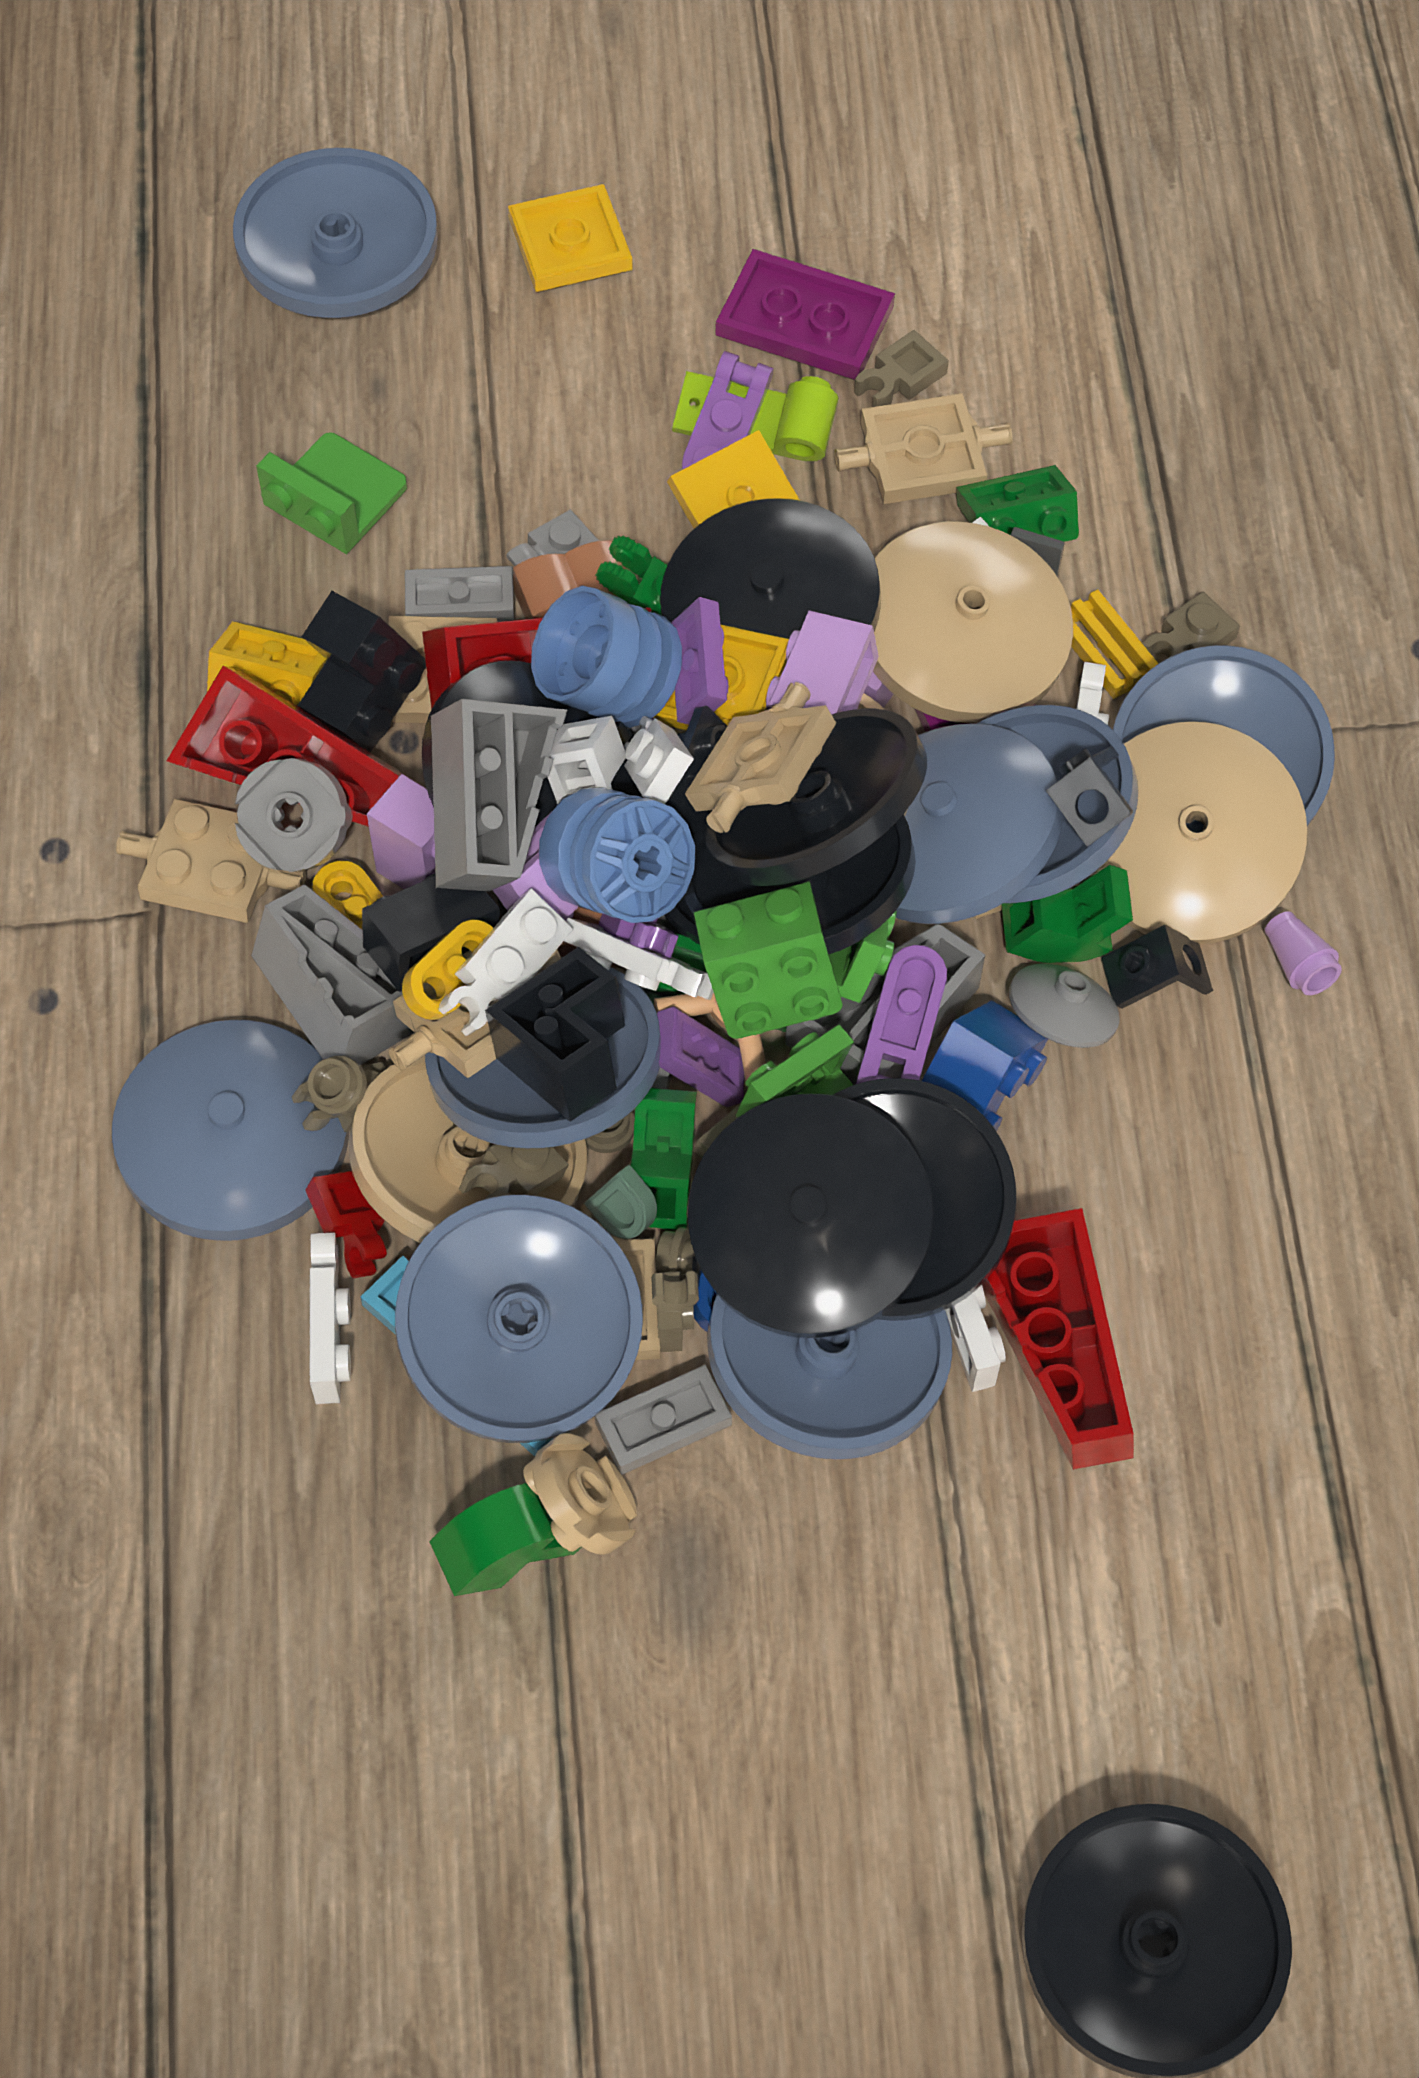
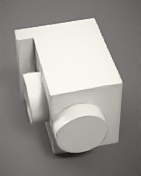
M613 716L563 724L562 727L558 728L549 757L553 759V763L548 776L557 804L580 789L603 787L613 790L611 782L625 760V749Z

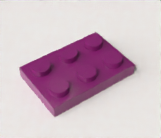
M752 249L716 320L715 335L855 380L858 374L864 371L892 312L895 293Z

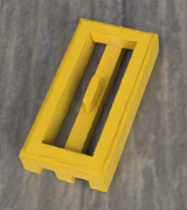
M1098 589L1089 594L1087 601L1083 602L1080 598L1072 602L1073 639L1071 647L1083 662L1106 665L1103 687L1113 699L1130 691L1149 670L1159 664ZM1081 621V623L1097 641L1098 648L1102 651L1106 658L1111 659L1114 662V664L1118 667V669L1123 673V675L1126 678H1124L1123 680L1119 678V676L1110 667V665L1106 662V660L1102 657V655L1098 652V650L1094 647V645L1090 642L1086 635L1077 626L1076 622Z

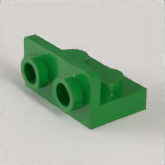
M1056 465L956 487L957 506L970 523L981 517L989 527L1011 535L1013 528L1017 527L1063 542L1075 540L1079 536L1077 491Z

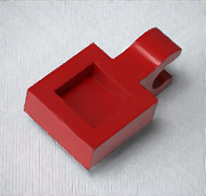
M353 1171L312 1177L305 1191L323 1233H335L336 1238L343 1237L344 1259L349 1274L353 1279L375 1275L377 1270L372 1260L382 1259L387 1255L384 1242L376 1232L380 1230L385 1220L372 1208L362 1194Z

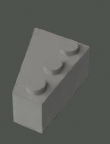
M460 699L431 715L436 888L491 891L521 878L539 810L535 808L543 779L550 774L553 759L549 758L557 729L563 726L567 710Z
M305 884L265 905L251 956L323 1060L332 1056H345L362 1065L414 1033L397 1018L393 1001L403 995L402 991L398 992L363 948L362 929Z
M936 924L894 949L890 960L891 963L896 953L912 945L927 946L935 950L944 960L947 969V980L929 1047L978 990L985 959L984 953L940 924ZM887 970L883 976L874 973L860 1003L841 997L843 1006L839 1012L816 1020L787 1026L785 1045L792 1049L808 1034L817 1032L821 1037L840 1024L854 1040L840 1070L855 1085ZM882 1059L878 1074L890 1078H901L904 1065Z

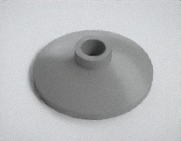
M1035 964L1021 969L1011 982L1009 998L1016 1014L1032 1030L1051 1041L1078 1048L1096 1047L1108 1042L1118 1028L1120 1020L1119 1011L1112 997L1097 982L1076 970L1054 964Z

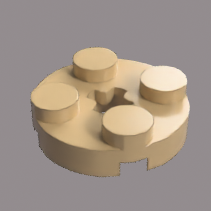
M560 1434L538 1450L535 1458L525 1465L523 1469L525 1481L531 1490L539 1496L544 1508L552 1518L551 1530L553 1536L563 1548L573 1552L583 1547L595 1554H609L634 1536L636 1529H629L628 1522L637 1516L633 1495L619 1470L606 1456L596 1462L588 1453L583 1451L584 1448L591 1444L590 1442L575 1434Z

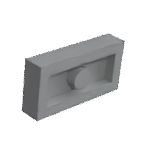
M512 566L405 570V616L497 618V622L514 621Z
M703 1365L599 1412L595 1416V1424L617 1469L623 1475L731 1426L732 1415L706 1365Z

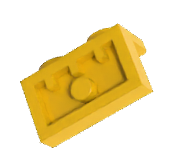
M232 621L209 650L207 691L224 665L245 673L298 707L299 702L327 659L302 638Z

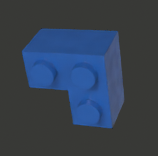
M991 1000L952 1022L922 1081L945 1088L969 1102L984 1115L997 1132L1002 1122V1117L996 1114L1005 1096L1012 1098L1023 1084L1029 1087L1037 1079L1047 1061V1057L1041 1054V1051L1048 1039L1032 1030L1017 1015Z

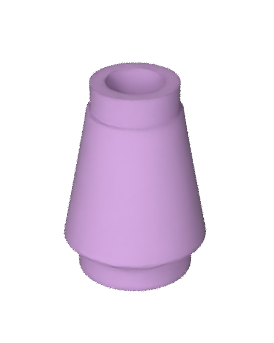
M1290 911L1280 913L1269 921L1265 928V934L1269 937L1270 943L1292 988L1301 989L1305 995H1315L1323 992L1335 983L1341 974L1342 968L1338 963L1339 954L1334 948L1301 920L1297 919Z

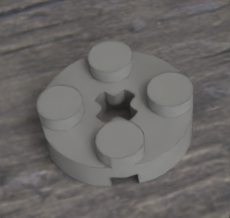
M299 758L269 761L257 767L243 781L238 790L235 803L239 804L237 811L239 823H235L237 837L245 851L255 861L267 868L288 872L313 869L327 862L342 845L346 830L351 825L353 817L345 792L334 775L317 763ZM285 801L290 805L300 803L303 812L301 817L303 823L300 827L291 825L285 829L280 823L285 816L284 811L280 807Z

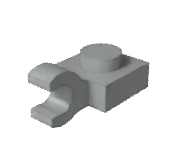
M570 509L529 532L528 544H520L507 553V559L516 566L533 557L546 554H565L576 547L599 540Z

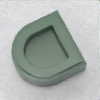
M630 1165L618 1172L584 1203L609 1233L624 1239L634 1238L641 1234L654 1222L657 1214V1204L653 1193Z

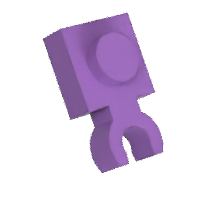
M602 913L598 924L604 931L614 937L628 940L633 946L641 949L646 948L669 958L673 954L679 937L674 931L657 923L658 918L650 922L629 923Z

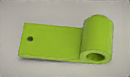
M686 371L672 432L692 435L714 377ZM805 376L800 381L790 383L787 393L768 389L751 434L759 430L774 455L801 461L821 460L826 454L839 400L838 394L831 389L829 382L814 376ZM732 382L728 393L745 398L749 387Z

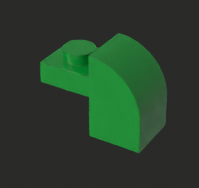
M1108 865L1073 890L1068 888L1057 894L1028 902L1003 903L1002 914L1006 952L1042 963L1083 962L1112 951L1111 934L1133 921L1127 870Z
M651 1088L637 1107H635L633 1153L630 1166L649 1187L655 1197L657 1214L654 1222L649 1226L651 1228L677 1230L679 1227H686L695 1140L694 1129L697 1092Z
M527 1483L501 1490L476 1502L454 1517L429 1541L454 1596L502 1588L526 1564L574 1555L582 1548L580 1547L572 1552L563 1548L557 1542L551 1530L552 1518L544 1508L539 1496L531 1490Z

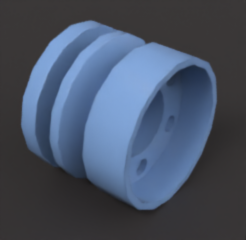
M580 586L566 591L550 606L539 624L532 645L531 669L536 686L546 698L572 708L587 711L596 717L613 716L615 722L620 721L629 728L640 725L639 721L643 716L652 719L663 709L675 690L682 666V644L676 627L666 617L648 612L640 606L627 604L621 598L587 586Z
M603 787L580 789L562 799L548 816L539 840V864L547 885L562 901L629 923L650 922L670 912L687 892L695 870V844L688 824L674 808L652 799L627 795L623 792Z

